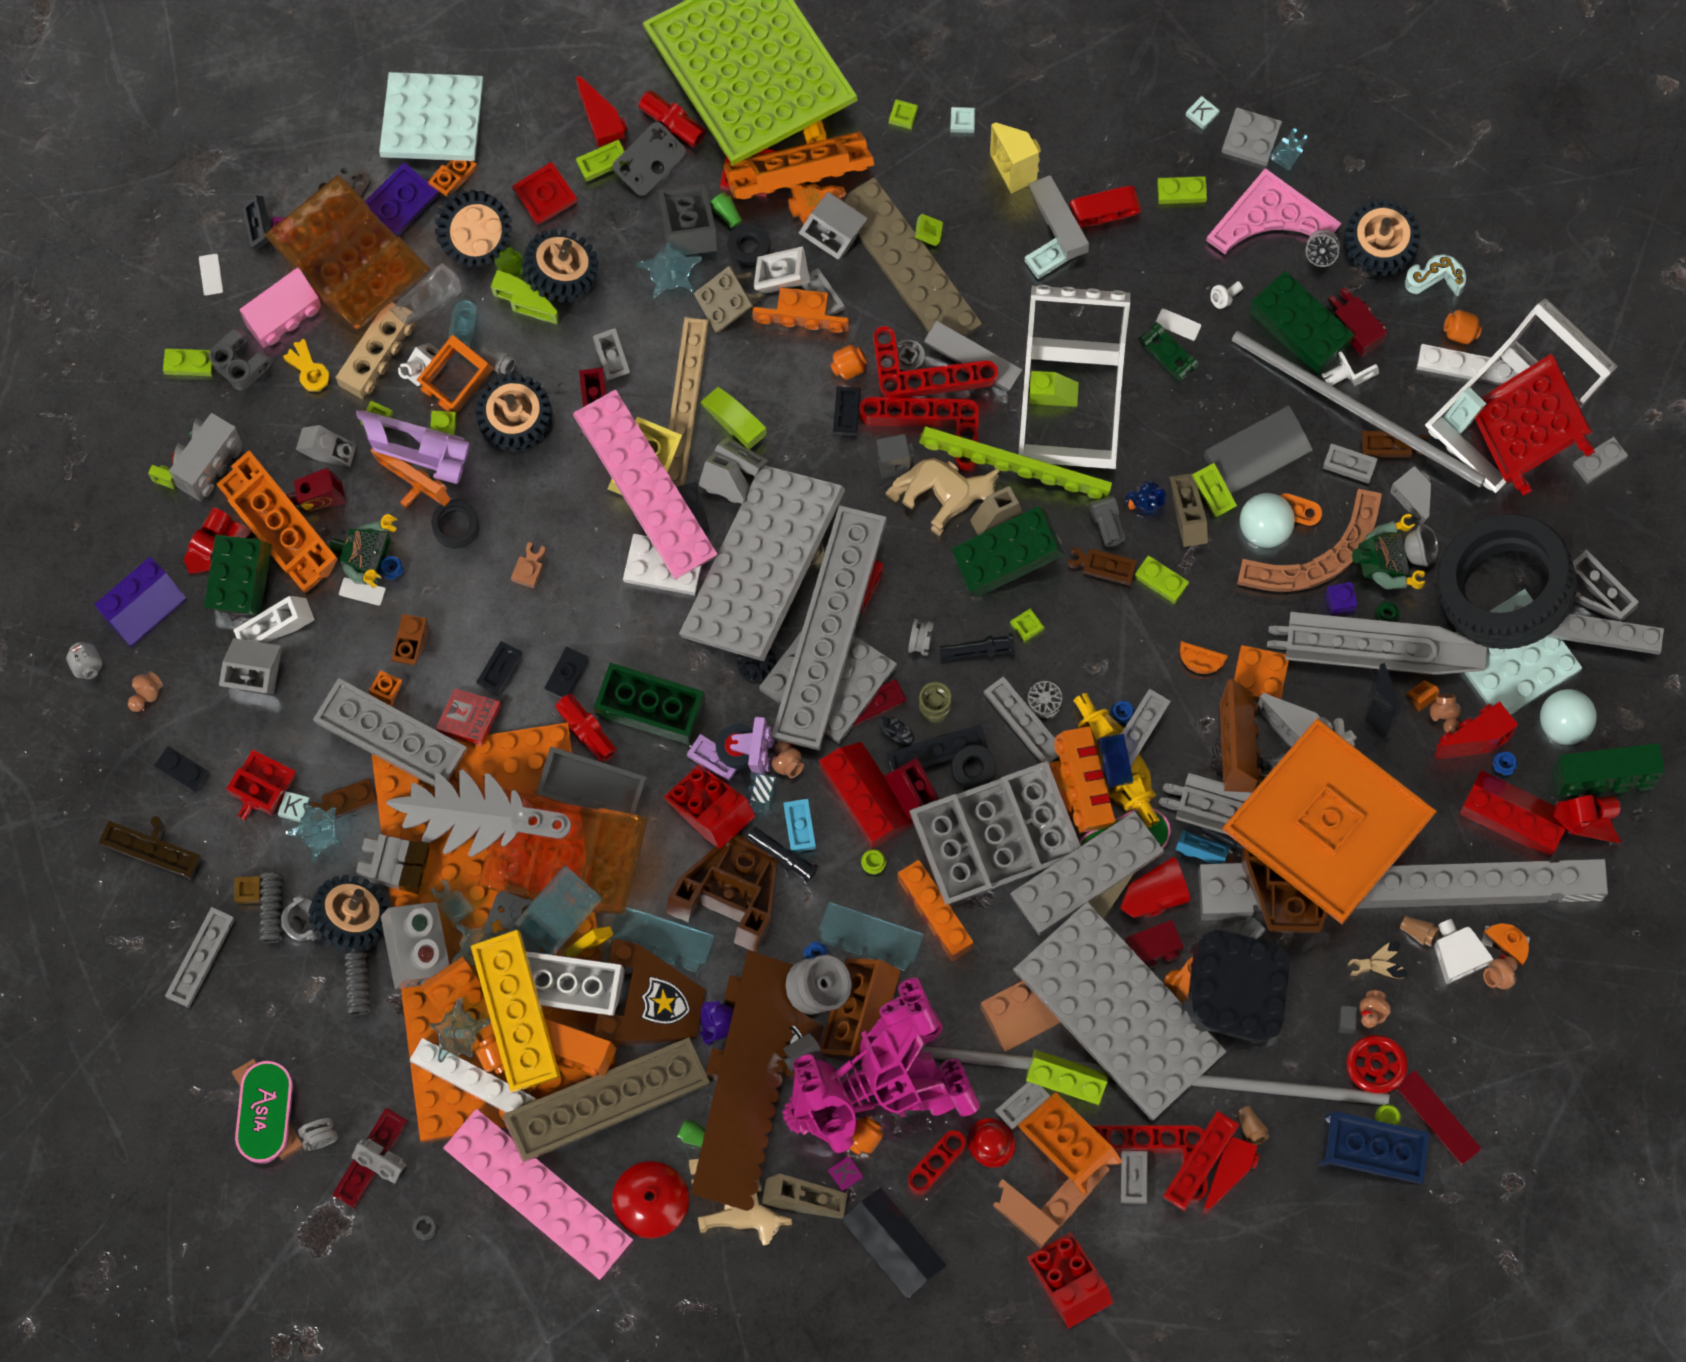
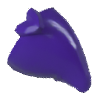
M719 1000L703 1003L701 1009L703 1031H700V1035L705 1044L710 1046L714 1043L713 1041H719L728 1036L734 1010L733 1006L719 1002Z

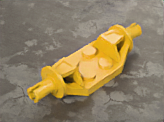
M1083 693L1082 698L1079 695L1073 700L1084 717L1077 727L1090 726L1100 765H1102L1124 728L1109 716L1107 709L1097 711L1088 693ZM1138 754L1120 784L1104 776L1111 801L1124 807L1126 812L1137 810L1147 828H1150L1151 824L1155 825L1160 821L1149 803L1156 794L1152 790L1150 771L1140 754ZM1125 790L1132 800L1129 801L1121 792Z

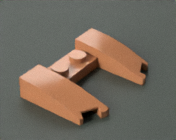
M1106 1165L1101 1166L1088 1177L1087 1194L1084 1196L1068 1178L1041 1210L1002 1179L998 1186L1003 1189L1000 1203L994 1202L993 1206L1042 1249L1109 1174L1110 1169Z

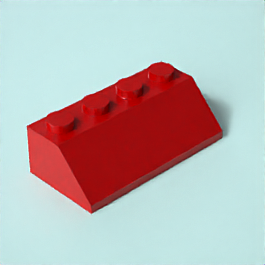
M862 741L840 747L819 760L820 770L872 849L914 825L912 818L908 819L883 773Z
M1483 770L1480 771L1459 813L1549 858L1555 852L1566 829L1553 816L1556 806Z

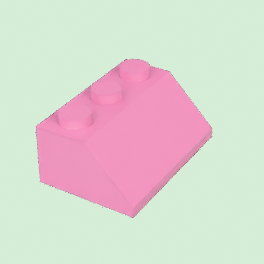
M297 267L239 310L247 329L260 345L265 348L268 345L271 346L277 343L280 336L287 331L296 329L305 318L314 316L322 306L313 288Z

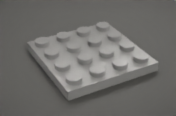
M802 631L759 687L761 692L781 704ZM855 635L852 638L825 731V735L839 744L851 730L858 717L862 715L877 695L881 686L886 683L897 668V663Z

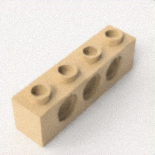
M389 300L386 301L337 374L336 380L341 388L361 399H364L366 394H370L374 390L377 378L380 374L383 375L386 372L389 360L393 355L398 354L402 347L401 342L406 335L409 336L414 330L415 321L412 313ZM390 328L396 329L393 334H385L386 330ZM375 348L383 349L382 352L378 354L372 353V351ZM363 367L370 368L366 373H359V370Z

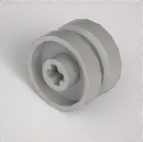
M822 955L801 960L793 965L787 974L785 986L787 997L792 1005L800 1012L812 1015L835 1010L845 1004L850 995L852 983L850 973L844 963L836 957Z

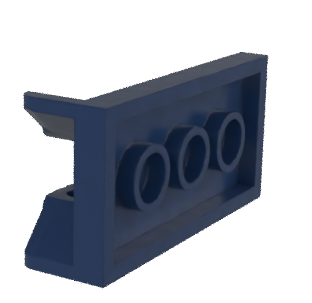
M1336 1111L1325 1115V1120L1329 1124L1325 1159L1319 1161V1166L1323 1167L1331 1164L1416 1184L1424 1183L1429 1132Z

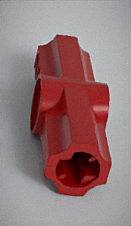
M652 90L642 96L638 104L639 108L661 123L672 135H677L693 148L703 141L706 129L690 119L679 105L668 103Z
M573 694L565 695L558 701L555 708L569 724V728L576 739L582 745L585 744L599 762H606L613 757L617 749L602 732V727L590 712H586Z

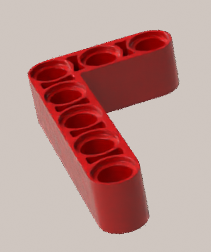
M881 326L874 332L880 391L884 397L908 398L993 386L998 380L997 365L988 360L900 372L894 331L888 326ZM881 335H889L891 341L887 344H881L878 341ZM885 358H891L895 363L892 367L885 368L881 365V362ZM984 369H991L994 375L986 379L981 376V372ZM960 372H966L970 375V378L965 382L959 381L956 377ZM937 375H942L946 378L945 383L942 385H936L932 380ZM913 378H917L922 382L918 388H912L908 383ZM892 381L898 387L894 391H887L884 388L885 384Z
M867 397L860 403V419L868 426L956 428V436L961 437L963 434L969 433L973 436L970 440L978 442L979 408L977 403L970 399ZM873 408L877 412L869 415L865 413V410ZM892 409H898L901 411V413L898 415H891L889 411ZM920 409L923 410L925 414L922 416H917L913 412L915 410ZM946 410L949 412V415L943 417L938 415V412ZM968 410L973 412V415L965 417L962 415V412ZM956 457V467L961 473H972L976 469L977 463L972 461L965 463L961 461L962 457Z
M1091 1126L1114 1148L1116 1153H1121V1151L1182 1153V1165L1195 1147V1145L1187 1141V1136L1196 1134L1200 1138L1204 1133V1130L1199 1126ZM1119 1134L1123 1137L1124 1142L1120 1145H1114L1110 1141V1136ZM1138 1134H1145L1149 1138V1143L1140 1145L1135 1137ZM1171 1134L1175 1142L1172 1145H1166L1162 1142L1161 1136ZM1207 1177L1200 1186L1202 1193L1199 1196H1194L1190 1203L1197 1204L1204 1199L1207 1193Z

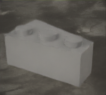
M1587 549L1573 561L1577 577V593L1574 602L1610 620L1623 622L1637 609L1639 601Z

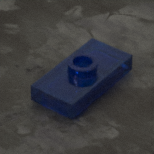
M1124 734L1100 737L1098 742L1108 788L1133 784L1134 781Z

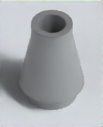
M483 347L479 353V356L494 367L493 370L499 375L511 374L515 368L516 359L512 357L511 353Z

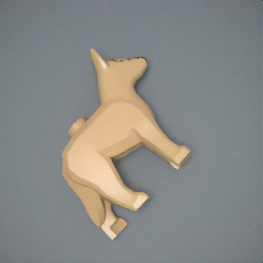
M936 458L922 460L907 473L898 477L893 482V486L886 492V496L896 503L900 495L906 492L902 503L913 509L916 497L933 488L935 496L943 506L932 520L931 524L933 526L931 530L938 536H941L945 525L953 517L967 510L974 501L978 499L984 501L987 496L996 492L995 481L999 478L997 474L1000 470L995 469L986 475L965 478L958 473V468L950 461L945 463Z
M699 1159L689 1160L691 1175H695ZM758 1178L754 1180L758 1185V1190L754 1195H750L754 1199V1206L751 1210L745 1211L725 1205L722 1211L698 1217L701 1233H706L708 1229L713 1227H731L740 1230L757 1229L762 1245L768 1247L773 1237L780 1230V1227L792 1225V1219L778 1215L758 1203L757 1193L761 1192L760 1180Z

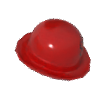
M984 1118L977 1121L969 1130L967 1136L968 1148L978 1163L986 1167L998 1168L1006 1165L1013 1157L1015 1138L1011 1129L1004 1122L996 1118Z

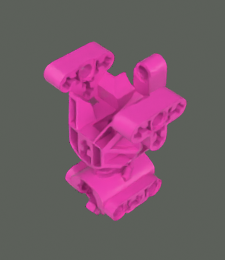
M909 978L903 981L898 987L900 997L889 1001L880 1008L881 1018L877 1020V1023L868 1034L865 1030L861 1033L863 1040L860 1045V1054L852 1061L849 1060L838 1070L825 1061H816L811 1054L803 1055L794 1061L793 1096L789 1098L790 1103L785 1104L786 1109L783 1110V1118L791 1131L794 1130L796 1134L802 1132L803 1135L810 1132L829 1143L835 1153H841L848 1150L854 1143L852 1135L856 1126L855 1113L874 1109L875 1106L881 1105L890 1112L899 1113L901 1117L906 1116L905 1111H925L929 1109L931 1114L936 1116L954 1108L957 1109L960 1116H969L979 1109L980 1103L959 1059H948L938 1069L931 1053L920 1051L924 1044L936 1039L941 1033L942 1023L937 1012L932 1008L918 978ZM861 1058L863 1069L858 1071L853 1064ZM853 1068L855 1073L850 1075L848 1071ZM874 1094L878 1102L873 1103L869 1096ZM866 1098L868 1102L862 1103L861 1100Z

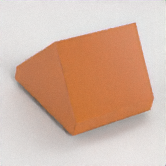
M1424 680L1408 691L1406 695L1417 710L1421 711L1436 700L1439 689L1436 685Z

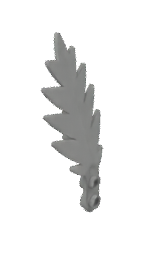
M461 769L460 797L448 780L437 772L435 774V797L425 788L412 783L411 797H399L387 801V804L392 808L407 814L402 825L404 829L416 827L429 821L422 837V842L430 843L453 827L443 849L445 855L463 845L477 831L478 833L468 853L470 857L487 849L502 835L501 846L505 847L515 838L518 832L561 839L566 837L571 830V821L566 815L523 807L522 800L515 790L511 792L510 803L502 787L489 773L485 774V799L474 780ZM537 817V824L530 825V819ZM557 821H561L562 827L558 830L554 829V824Z

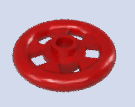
M1369 1035L1361 1038L1351 1047L1347 1056L1346 1065L1350 1078L1359 1088L1366 1092L1375 1094L1390 1092L1403 1082L1407 1074L1408 1062L1404 1050L1396 1041L1383 1035ZM1379 1045L1380 1052L1369 1053L1368 1046ZM1391 1051L1397 1059L1393 1063H1390L1385 1055ZM1358 1057L1366 1058L1364 1067L1357 1066ZM1379 1062L1381 1064V1068H1374L1372 1063ZM1391 1070L1395 1075L1391 1080L1387 1081L1383 1076ZM1366 1073L1377 1078L1375 1083L1364 1079Z

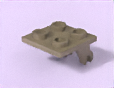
M728 266L694 293L715 333H719L753 307V304L759 303L760 298L765 299L764 293L746 294L741 286L742 284L749 283L748 279H754L752 272L736 274L732 266Z

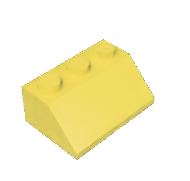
M993 123L991 124L990 155L1012 194L1037 180L1041 149L1037 140H1032L1028 132L1003 124Z
M636 417L637 425L666 472H668L682 435ZM611 479L608 490L622 495L613 479Z

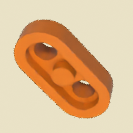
M1289 493L1280 495L1291 503L1295 522L1311 526L1320 521L1322 509L1316 502ZM1309 508L1315 512L1312 518H1308L1305 515V511Z

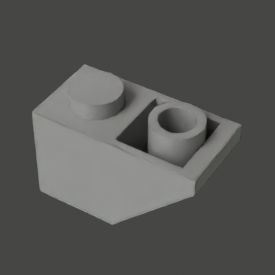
M320 425L302 428L296 450L314 460L350 467L357 444Z
M715 452L706 460L698 486L711 494L724 496L733 503L743 504L747 499L750 487L737 462Z

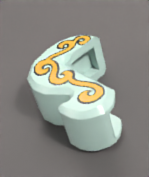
M1445 254L1436 255L1428 261L1424 270H1421L1418 264L1408 270L1405 287L1410 293L1418 295L1444 278L1455 295L1459 296L1465 286L1466 273L1463 266L1454 257Z

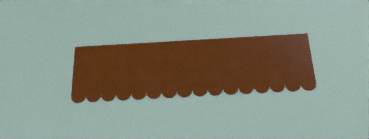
M750 950L747 951L691 1189L692 1195L745 1211L751 1210L754 1206V1199L750 1195H754L757 1192L758 1185L754 1180L761 1176V1168L757 1164H761L765 1159V1154L761 1149L767 1147L768 1137L765 1134L769 1133L772 1129L771 1121L767 1118H772L775 1114V1107L771 1103L776 1102L779 1098V1093L775 1088L782 1084V1076L779 1073L783 1072L786 1068V1063L781 1058L787 1056L783 1048L788 1046L785 1042H789L793 1037L792 1030L788 1027H793L796 1023V1017L792 1012H796L798 1009L792 1005L787 997L785 986L787 974L793 964Z

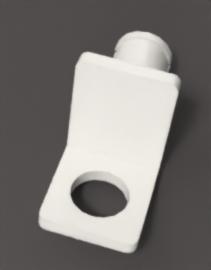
M431 343L415 347L407 363L401 364V367L398 368L399 375L404 379L408 378L415 385L421 386L422 384L416 379L435 357L429 354L427 350L435 354L439 350Z
M1341 351L1338 353L1341 361L1340 365L1321 375L1324 382L1331 386L1346 378L1351 379L1353 385L1357 386L1378 375L1379 369L1377 364L1354 375Z

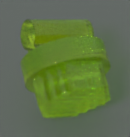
M512 247L506 248L505 251L499 253L500 257L495 258V265L498 267V270L519 278L523 270V257Z

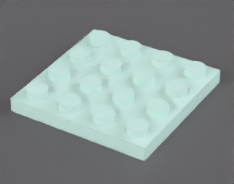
M389 72L379 151L380 157L475 161L484 82L483 76Z
M1524 589L1489 612L1504 613L1514 611L1516 605L1525 607L1533 599ZM1545 637L1536 643L1520 648L1493 649L1487 647L1485 671L1465 672V674L1487 705L1491 703L1494 706L1501 702L1509 714L1512 715L1580 672L1582 667L1562 639Z

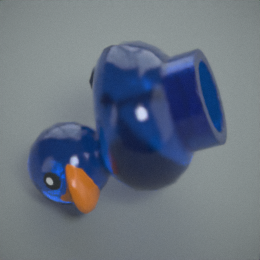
M1146 481L1140 487L1139 492L1130 491L1125 496V503L1129 506L1130 510L1138 506L1143 511H1152L1155 508L1163 507L1166 502L1165 490L1161 489L1154 481Z

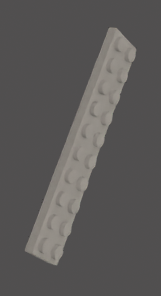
M839 505L771 734L772 739L820 750L887 522L885 516Z

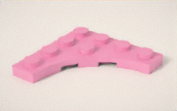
M1265 168L1207 236L1206 241L1226 254L1237 243L1261 232L1291 230L1311 236L1313 232L1325 229L1336 233L1342 223Z

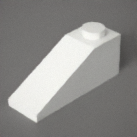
M288 596L234 629V633L237 639L268 643L299 630L315 619L306 598Z

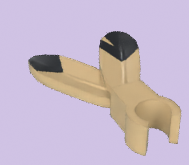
M1394 941L1386 944L1370 959H1352L1348 965L1356 964L1359 970L1352 971L1350 975L1357 976L1362 972L1372 970L1395 979L1405 978L1408 973L1402 966L1387 962L1399 951L1400 943Z

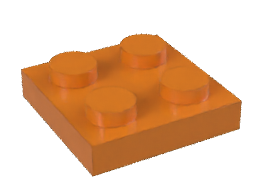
M1241 645L1234 681L1252 691L1253 699L1259 700L1263 693L1281 699L1289 660H1286V654Z
M463 956L420 985L445 1024H448L485 998L481 983Z

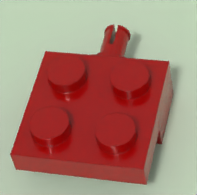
M252 749L242 768L237 769L226 788L230 795L241 800L243 803L237 817L246 821L252 809L261 810L273 816L284 797L285 791L287 792L297 775L296 771Z

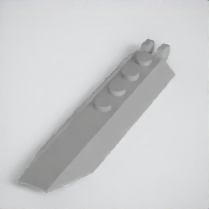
M1290 612L1289 627L1273 625L1269 626L1268 630L1273 635H1288L1287 641L1271 640L1267 642V648L1286 650V660L1378 669L1380 664L1385 663L1387 670L1432 675L1485 671L1487 647L1476 644L1466 637L1440 626Z
M1188 773L1184 787L1165 783L1163 786V790L1166 793L1176 796L1182 795L1180 802L1169 798H1160L1159 805L1171 810H1177L1176 820L1227 834L1222 830L1223 826L1253 792L1224 791L1222 782Z

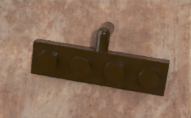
M158 816L151 818V824L154 827L151 836L108 820L98 842L100 846L192 880L201 859L200 854L160 840L165 830V825Z

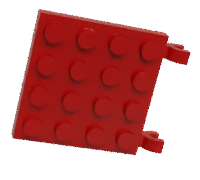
M1552 354L1481 397L1486 405L1475 420L1503 479L1508 484L1513 481L1515 488L1520 490L1524 496L1530 493L1532 489L1523 474L1576 442L1579 450L1583 451L1586 457L1595 453L1592 444L1586 437L1592 430L1555 356Z

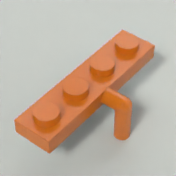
M373 448L370 450L379 464L413 486L400 501V504L406 509L421 492L444 507L451 500L445 492L447 487L438 479H435V481L431 480L430 476L421 468L416 470L410 462L375 452Z

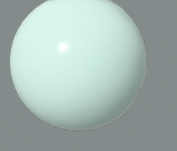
M1262 493L1252 497L1243 506L1240 514V528L1243 535L1249 542L1262 548H1272L1284 543L1292 534L1295 525V516L1291 505L1283 497L1273 493Z
M1564 689L1553 693L1545 700L1540 711V722L1544 732L1550 739L1559 744L1573 745L1584 741L1590 736L1596 725L1597 714L1594 704L1589 697L1577 690Z

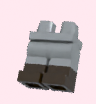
M379 834L378 838L365 837L362 851L374 855L372 862L359 859L356 869L357 874L369 878L370 883L419 895L424 875L423 870H425L430 851L429 843L402 840Z

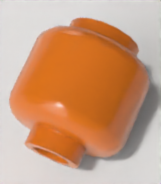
M1456 310L1453 314L1449 313L1444 323V331L1450 340L1466 345L1474 339H1478L1482 330V326L1479 325V318L1475 314L1463 310Z
M849 344L833 353L834 362L830 365L837 377L841 375L845 380H850L865 372V365L868 364V361L860 346L855 347Z
M495 1035L479 1042L476 1055L483 1069L487 1072L494 1070L496 1074L504 1071Z
M867 1115L864 1118L857 1117L855 1131L852 1135L854 1143L849 1149L858 1155L861 1152L872 1153L883 1138L882 1126Z

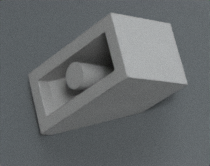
M1414 466L1392 484L1390 493L1420 525H1426L1430 515L1431 483L1428 475L1422 470L1419 471Z

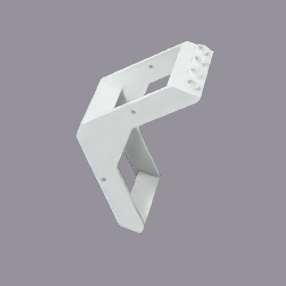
M1048 285L1032 286L1019 455L1048 464L1116 469L1121 387L1130 310V293L1119 290L1100 291L1098 289L1059 288ZM1035 301L1124 307L1120 342L1116 344L1033 337ZM1031 359L1117 365L1111 451L1024 444Z
M1546 298L1534 307L1512 336L1491 359L1425 424L1431 436L1445 444L1450 454L1457 456L1466 466L1485 476L1486 479L1483 485L1495 493L1507 483L1503 479L1502 474L1442 417L1452 407L1462 392L1468 387L1471 388L1500 358L1518 374L1538 362L1517 342L1537 316L1600 375V378L1580 400L1576 398L1580 408L1618 367Z

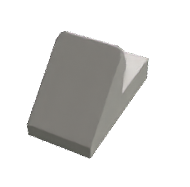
M613 327L593 334L595 349L600 358L606 379L610 380L630 373L616 328Z

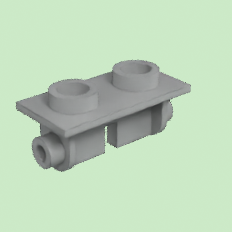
M362 1138L357 1143L351 1158L395 1184L400 1172L402 1173L407 1165L403 1162L404 1159L390 1151L383 1157L380 1154L384 1147L375 1143L370 1138L367 1140Z

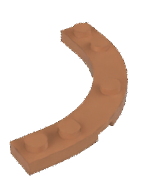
M1363 489L1357 490L1348 528L1340 538V541L1321 556L1302 565H1272L1242 559L1237 585L1274 592H1290L1312 588L1335 578L1354 563L1352 560L1353 551L1358 548L1361 542L1365 541L1366 535L1374 529L1382 493Z

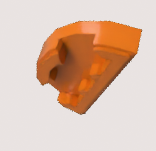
M1183 641L1180 643L1179 653L1182 662L1188 669L1196 673L1209 674L1216 672L1224 666L1228 655Z
M1500 923L1492 925L1483 932L1491 941L1509 956H1513L1523 966L1528 957L1529 945L1526 936L1520 929L1511 924Z

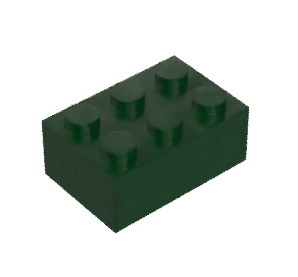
M215 535L204 608L248 616L259 615L262 610L272 544L262 540Z

